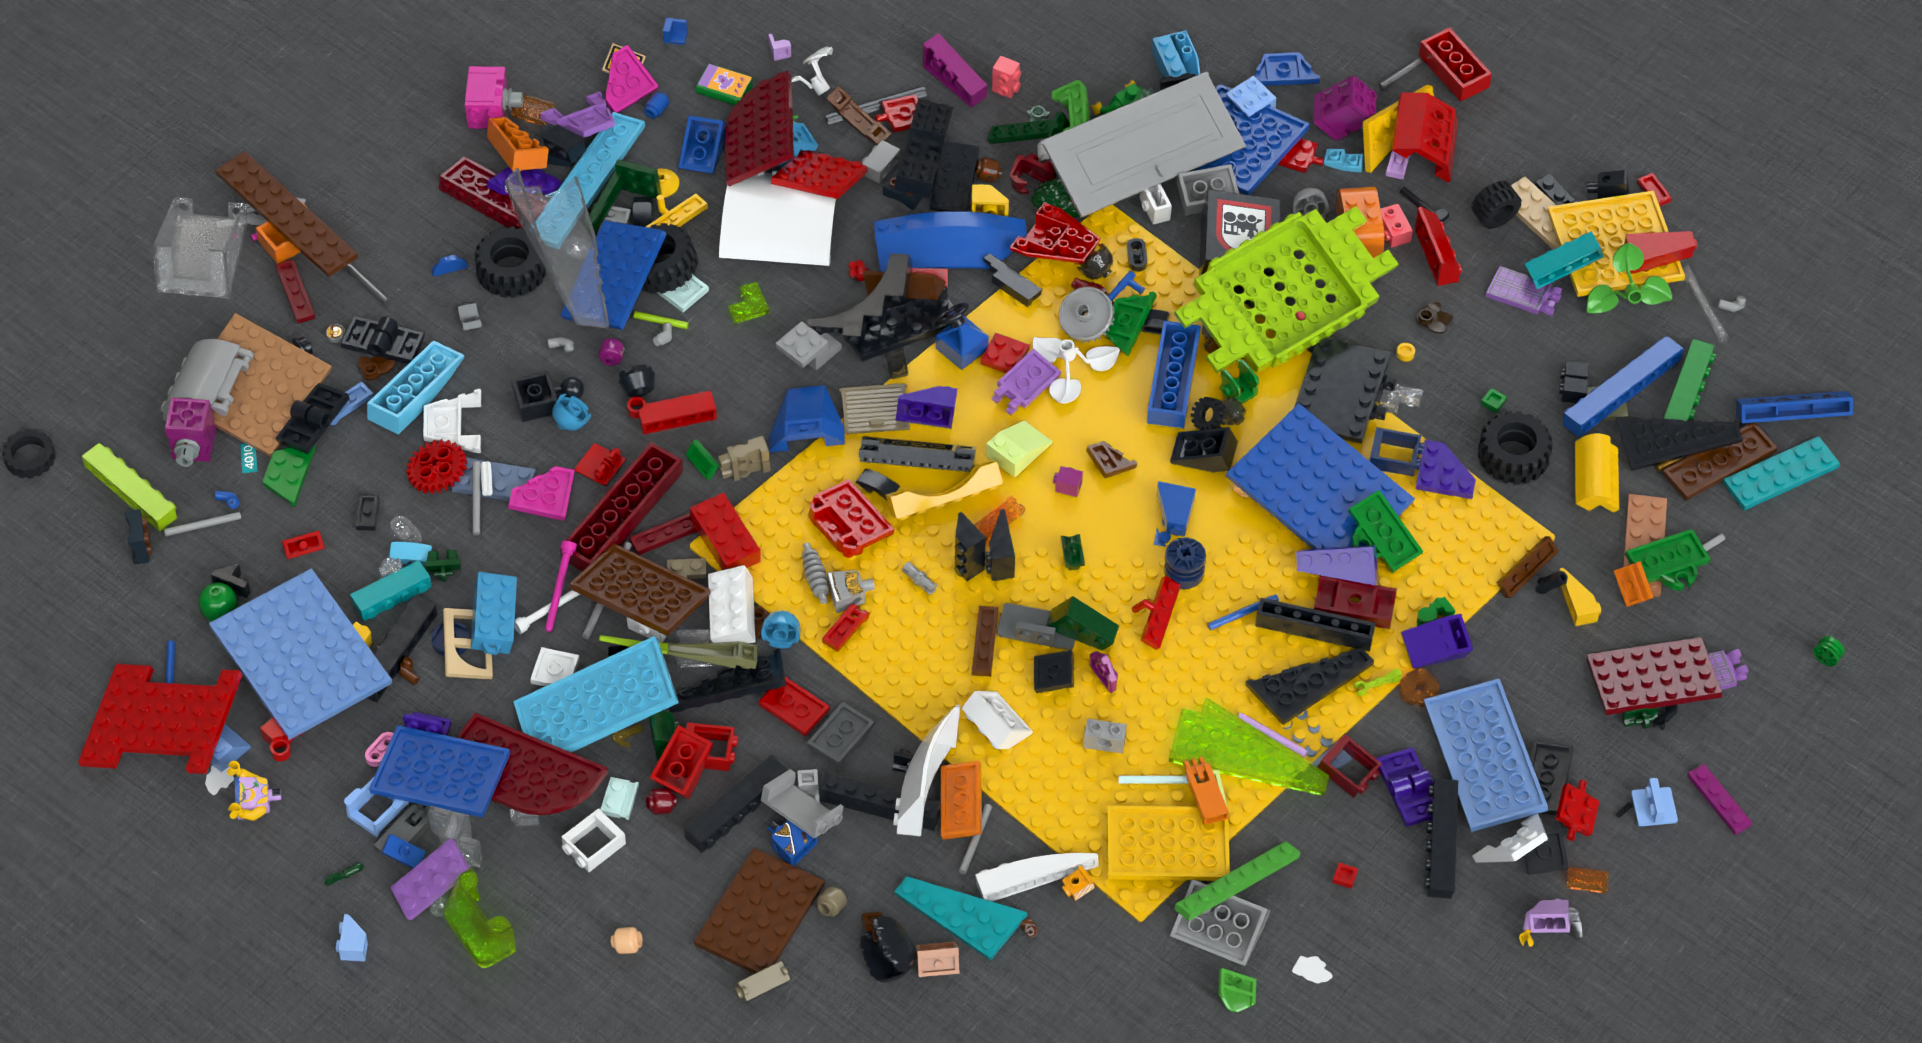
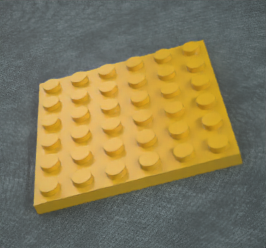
M1654 191L1550 206L1547 210L1559 246L1592 231L1601 247L1603 258L1569 274L1577 297L1589 295L1591 290L1599 285H1608L1612 291L1625 290L1626 286L1630 284L1627 271L1618 272L1613 266V256L1617 249L1624 245L1626 234L1669 232ZM1680 261L1631 274L1634 284L1638 285V287L1642 284L1645 285L1646 279L1650 276H1659L1667 283L1683 281L1685 278Z

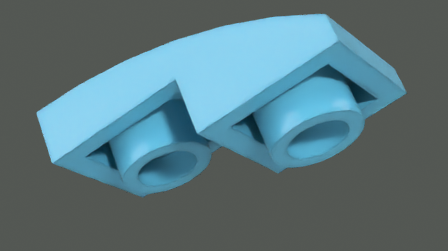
M1345 149L1326 150L1324 165L1343 171L1362 172L1363 154H1346Z
M391 542L388 561L407 565L408 562L414 563L419 560L422 565H425L428 552L431 551L432 546L412 542Z

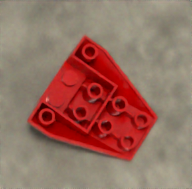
M1044 202L1036 212V222L1025 238L1018 236L1010 246V250L1032 258L1084 264L1101 241V238L1061 208Z

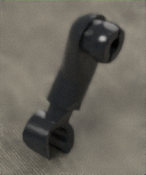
M1677 705L1665 706V711L1661 714V718L1655 719L1653 727L1661 725V730H1664L1665 723L1669 722L1676 715Z

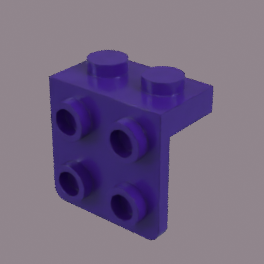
M414 711L412 715L404 714L403 716L405 727L448 736L452 724L451 719Z

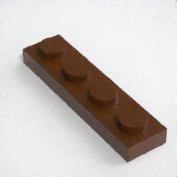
M1550 536L1542 538L1496 582L1505 598H1511L1559 552Z
M979 606L972 664V675L991 677L999 607Z

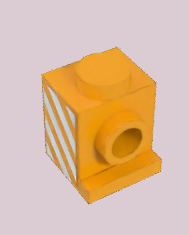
M1082 865L1062 880L1064 886L1061 887L1066 896H1072L1075 901L1095 888L1093 880Z

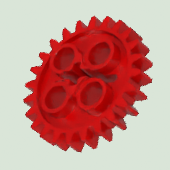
M440 439L439 443L433 440L432 445L426 442L425 448L419 446L420 451L413 452L415 457H409L411 463L406 464L408 467L406 470L407 478L413 488L416 487L418 492L422 490L424 494L428 490L431 495H433L435 490L440 494L443 488L445 491H448V486L455 487L453 482H460L459 476H464L463 471L467 470L465 464L468 462L461 446H457L456 442L451 444L450 440H447L445 443L443 439Z

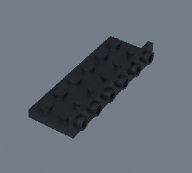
M943 288L938 300L910 299L907 300V303L888 307L885 323L871 324L867 322L864 343L850 344L860 360L865 361L936 335L950 325L939 326L936 324L938 316L954 306L947 297V289Z

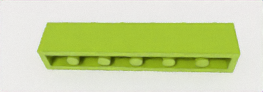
M98 443L82 455L85 468L134 510L140 509L142 516H146V520L159 532L177 519L176 506L173 502L164 499L159 490H154L146 479L142 480L133 468L129 469L120 457H115L109 447H104Z

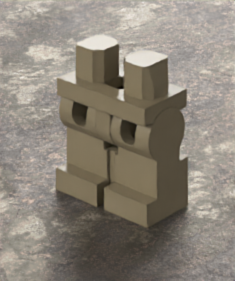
M763 436L747 440L748 444L745 445L738 444L734 447H726L727 453L718 456L719 468L723 479L733 476L734 481H738L740 478L749 476L752 472L763 470V473L771 471L769 450Z

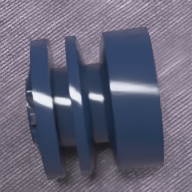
M1184 537L1172 541L1167 546L1164 574L1180 584V589H1191L1199 585L1203 580L1206 563V552L1203 545L1195 539Z

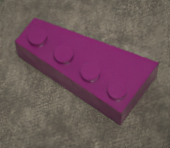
M939 33L923 44V68L972 108L987 97L986 82L976 74Z

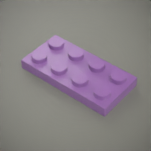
M450 838L390 888L406 918L413 920L467 876L471 869L456 841Z

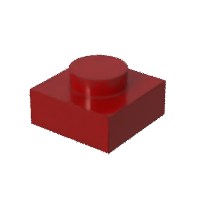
M1339 862L1332 883L1352 889L1358 868Z

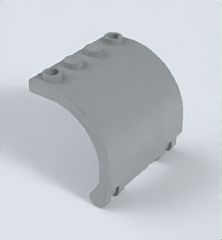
M204 339L196 342L188 356L183 359L182 369L180 372H177L175 383L168 391V398L162 403L161 412H163V420L167 421L172 397L210 400L211 409L222 416H226L229 411L228 407L232 405L234 400L229 395L239 372H246L250 366L249 361L253 360L254 353L240 348V345L219 339Z

